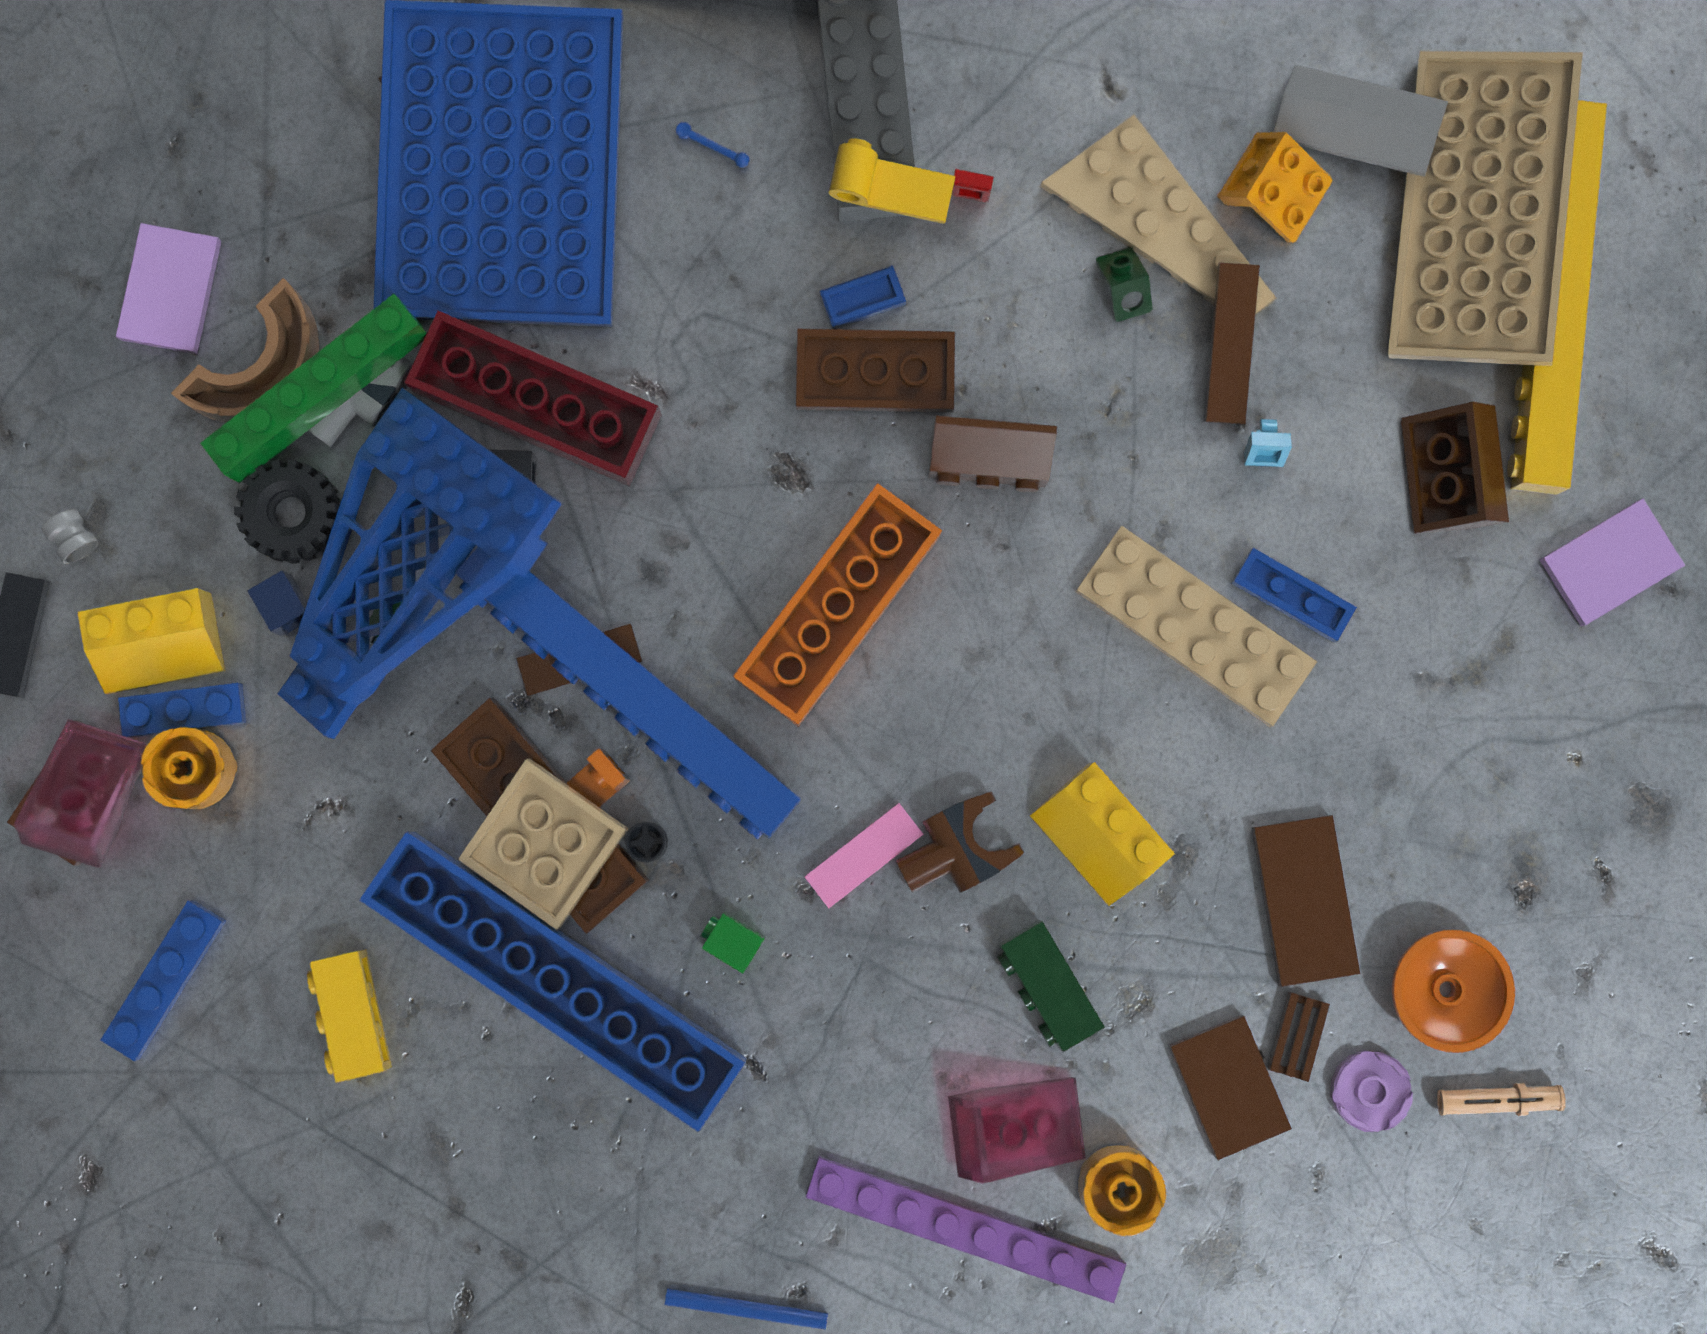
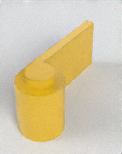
M852 138L848 140V143L839 145L828 191L830 196L846 203L945 224L955 176L878 159L877 152L871 149L872 145L862 139Z

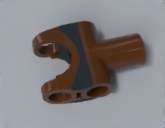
M992 791L954 804L922 821L932 842L895 861L912 893L947 874L951 875L959 893L964 892L995 876L1024 854L1020 843L1006 850L988 851L980 847L974 840L972 829L976 817L983 812L982 808L997 801Z

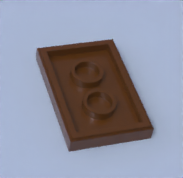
M1237 1016L1168 1045L1215 1159H1223L1292 1129L1245 1016Z

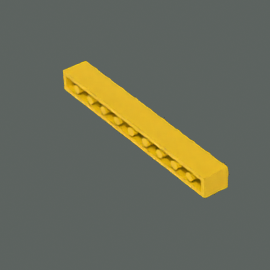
M1578 100L1552 366L1522 365V375L1517 379L1514 397L1515 400H1519L1518 415H1515L1511 425V438L1515 439L1514 454L1510 455L1507 464V476L1511 477L1510 489L1558 495L1571 488L1607 103Z

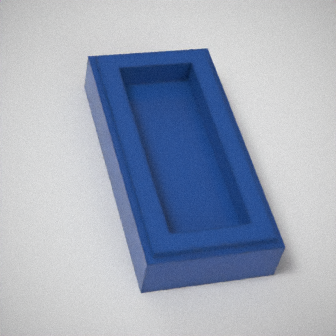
M893 265L819 291L832 329H838L906 305V299Z

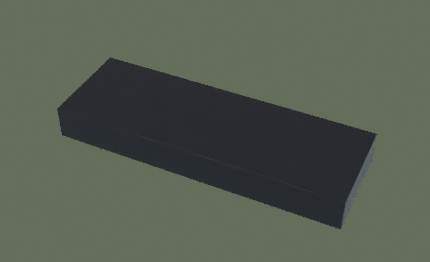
M8 572L5 573L0 595V694L20 698L24 696L50 581Z

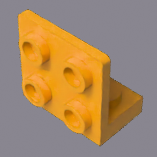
M1257 132L1217 197L1226 206L1251 207L1283 239L1294 243L1330 187L1332 178L1287 132Z

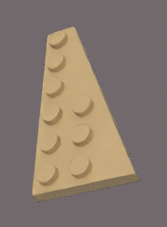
M1132 115L1041 182L1040 187L1043 190L1060 197L1070 204L1069 207L1080 215L1082 213L1101 225L1102 230L1127 247H1132L1136 253L1152 264L1155 262L1171 273L1170 276L1180 283L1185 282L1204 295V299L1213 305L1215 302L1218 263L1250 264L1135 115ZM1260 276L1255 315L1276 300L1275 295Z

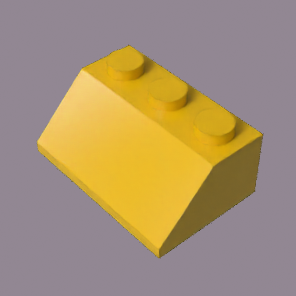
M199 588L77 612L84 652L104 693L107 695L225 671L212 594Z
M1095 762L1088 763L1029 815L1108 906L1144 882L1175 854Z

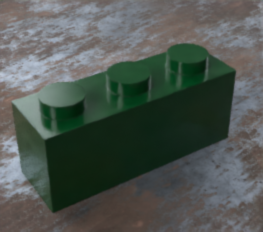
M1037 920L998 943L1002 953L996 957L1007 976L1010 977L1015 974L1023 988L1018 990L1017 993L1029 1012L1034 1009L1038 1012L1043 1023L1037 1027L1049 1047L1056 1044L1062 1052H1065L1105 1028L1043 921Z

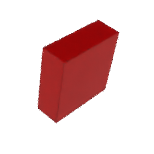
M955 169L952 196L981 202L989 201L994 176Z

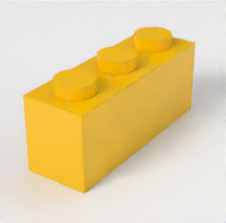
M367 949L310 962L311 970L307 972V982L311 994H317L320 1010L316 1011L315 1014L316 1024L319 1033L326 1036L328 1050L324 1052V1061L329 1075L334 1074L335 1083L384 1072L392 1068Z

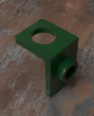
M1132 247L1096 258V264L1110 287L1113 314L1117 322L1143 315L1153 310L1149 274ZM1140 292L1142 294V299L1136 306L1132 308L1122 307V299L1128 293Z

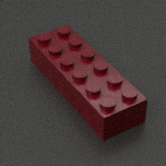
M437 311L404 382L413 393L629 487L662 416L659 406L441 311Z

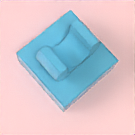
M1261 419L1260 430L1251 432L1245 447L1244 465L1284 467L1292 448L1291 433H1278V424L1275 419Z

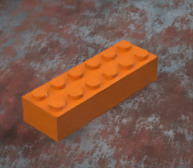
M877 483L734 674V680L799 727L938 541L942 530Z

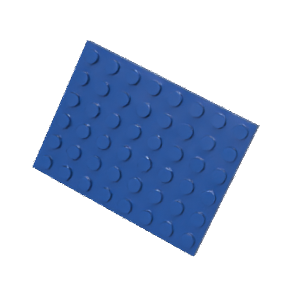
M385 0L373 309L395 294L417 320H434L437 311H441L465 322L612 327L623 42L622 9Z

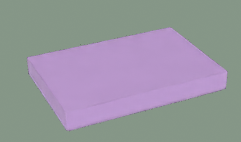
M140 223L116 338L121 341L197 355L222 241L218 237Z
M1644 499L1636 501L1539 559L1581 627L1591 623L1685 566Z

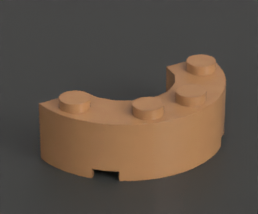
M282 278L255 306L263 316L267 329L265 349L257 362L242 372L229 375L213 373L198 365L171 394L199 414L212 420L227 423L319 352L317 325L307 303Z

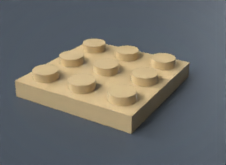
M526 759L458 860L558 930L629 828L536 762Z

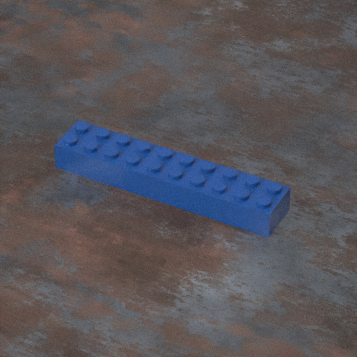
M477 547L455 572L463 581L459 588L464 592L496 566V560ZM528 571L524 578L516 574L478 604L482 609L487 603L493 607L490 614L512 634L517 629L521 630L524 633L521 640L543 660L548 654L556 660L551 666L571 684L575 685L578 680L584 683L587 687L583 690V693L602 710L605 711L609 705L618 713L614 719L633 736H636L639 731L647 736L649 740L645 745L664 762L672 757L680 764L676 771L691 785L697 788L702 783L712 792L707 797L727 814L733 809L743 818L739 825L757 840L762 834L770 839L800 803L801 799L530 571Z
M406 832L359 899L697 1132L701 1130L746 1062L747 1058L559 929L556 930L502 890L417 832Z

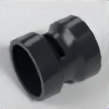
M641 822L635 824L628 831L625 846L633 859L639 862H652L660 859L665 854L668 848V837L661 826L655 823Z

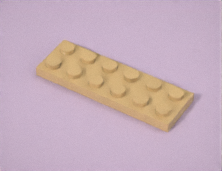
M1123 526L1118 529L1075 591L1269 727L1274 726L1317 663L1312 657Z

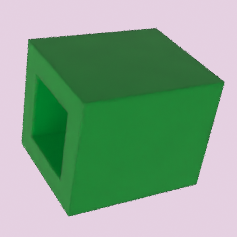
M725 912L720 919L712 916L700 937L706 940L702 947L703 950L742 974L765 939L763 935Z

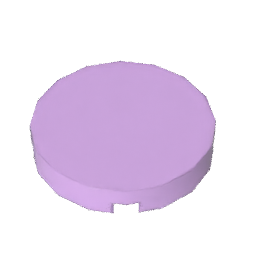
M1363 1050L1349 1055L1337 1066L1331 1079L1330 1097L1336 1112L1347 1124L1364 1132H1379L1394 1128L1406 1117L1413 1101V1092L1411 1091V1080L1408 1071L1397 1059L1380 1051Z

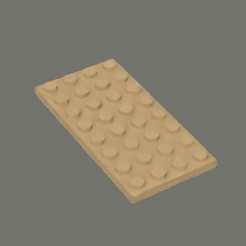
M1419 52L1415 94L1448 101L1425 177L1407 173L1388 358L1552 366L1583 52Z

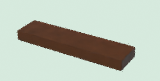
M1218 263L1204 422L1246 424L1260 265Z

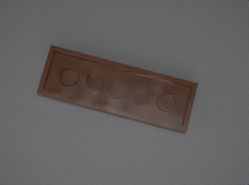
M494 697L486 700L430 750L486 817L526 759L533 760L567 784ZM618 844L576 904L570 916L587 934L647 883L649 879Z

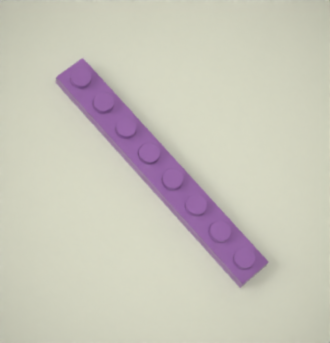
M820 1156L818 1157L806 1192V1198L1111 1303L1115 1302L1127 1265L1123 1260Z

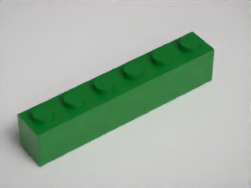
M393 294L200 444L225 476L241 483L248 475L250 476L254 473L257 467L267 463L421 344L427 332L407 306Z

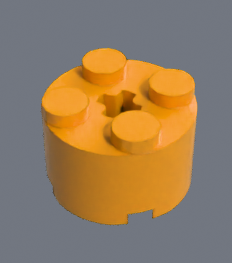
M179 727L159 733L148 743L141 759V764L143 765L142 781L149 795L162 805L179 809H203L220 801L231 788L238 767L230 747L222 738L212 732L190 727ZM186 761L193 763L191 765L193 772L190 776L186 775L188 772L185 766Z
M1112 1145L1093 1153L1081 1166L1078 1178L1079 1198L1083 1207L1097 1225L1116 1235L1132 1236L1146 1231L1155 1223L1165 1204L1166 1187L1160 1171L1145 1155L1132 1147ZM1120 1182L1130 1186L1124 1189L1125 1196L1119 1198L1113 1192L1117 1190V1184Z

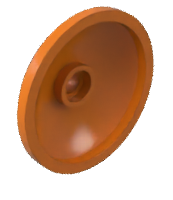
M1441 930L1421 937L1403 953L1393 975L1392 999L1398 1018L1415 1039L1436 1050L1461 1053L1472 1051L1488 1044L1504 1029L1514 1007L1515 984L1506 959L1489 941L1467 931ZM1447 981L1450 984L1451 990L1447 996H1442L1439 988L1443 982Z

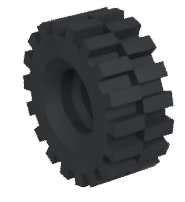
M288 459V463L274 460L270 461L272 466L269 468L264 465L257 467L255 470L258 475L254 478L248 475L243 481L248 485L245 492L241 490L237 492L236 498L241 501L240 507L234 506V515L240 518V522L236 523L239 532L245 534L246 538L244 540L250 546L257 549L256 551L282 563L287 561L291 564L300 563L299 560L301 559L311 561L316 559L314 554L318 551L324 554L341 503V499L336 495L339 493L336 487L315 468L306 463L301 464L297 460ZM294 497L303 502L305 517L295 527H283L276 519V508L282 500Z

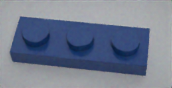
M1255 548L1249 551L1231 583L1333 643L1338 642L1357 608Z
M241 683L118 698L123 738L156 735L179 727L204 729L247 723L243 684Z

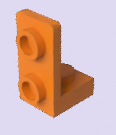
M598 748L587 758L590 763L572 777L567 784L600 808L631 780L605 750Z

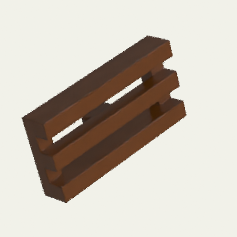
M1288 992L1267 1067L1268 1070L1309 1082L1329 1010V1003ZM1300 1003L1303 1006L1286 1066L1280 1065L1296 1004ZM1312 1007L1316 1008V1012L1314 1015L1300 1070H1297L1296 1065L1300 1055Z

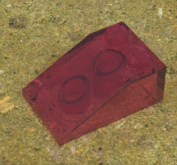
M68 719L15 821L21 844L101 868L119 831L141 767L142 754L147 743Z
M1074 1077L982 1088L948 1096L959 1178L984 1184L1086 1158L1077 1083Z

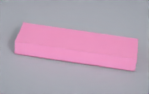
M898 803L804 877L826 906L830 908L924 834L901 804Z

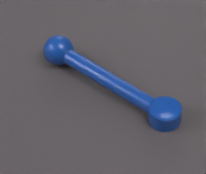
M681 122L676 127V133L680 139L686 140L690 138L734 160L738 167L744 168L750 162V158L746 153H736L692 131L691 126L686 122Z

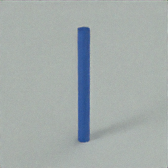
M668 1288L665 1298L666 1306L826 1330L828 1313Z

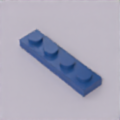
M188 900L100 1041L133 1061L140 1060L226 920L197 902Z

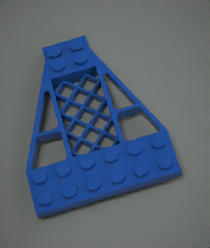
M401 388L356 454L290 653V657L298 664L277 694L322 735L335 739L356 707L374 694L390 671L516 574L523 578L526 576L548 544L540 538V535L562 503L419 398ZM376 467L396 483L397 490L372 527L366 530L355 520L371 471ZM425 516V530L415 532L414 519ZM438 516L447 523L438 525ZM354 530L360 535V544L337 576L351 532ZM449 535L439 549V537ZM426 541V556L415 559V544ZM477 545L496 560V566L453 599L444 591L456 575L455 572L466 561ZM402 549V563L392 566V551ZM426 568L416 582V571ZM402 575L403 589L392 592V578ZM379 582V596L369 599V584ZM441 600L444 603V607L423 622L437 601ZM402 602L393 615V604ZM379 608L380 623L370 625L369 611ZM356 615V630L346 632V617ZM379 635L370 648V637ZM356 641V652L347 644Z

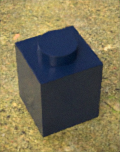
M281 570L247 590L272 633L280 636L285 634L287 637L297 634L307 600L291 574Z

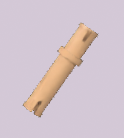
M1515 1083L1512 1088L1442 1089L1437 1091V1107L1439 1114L1442 1116L1447 1114L1515 1112L1518 1116H1527L1530 1111H1564L1566 1104L1564 1089L1561 1085L1526 1087L1524 1083ZM1512 1098H1536V1100L1529 1101H1507V1099ZM1494 1099V1102L1464 1103L1465 1100Z

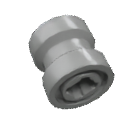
M75 508L56 514L41 527L46 538L57 545V554L64 564L74 563L85 558L99 546V541L93 532L86 531L84 528V519Z

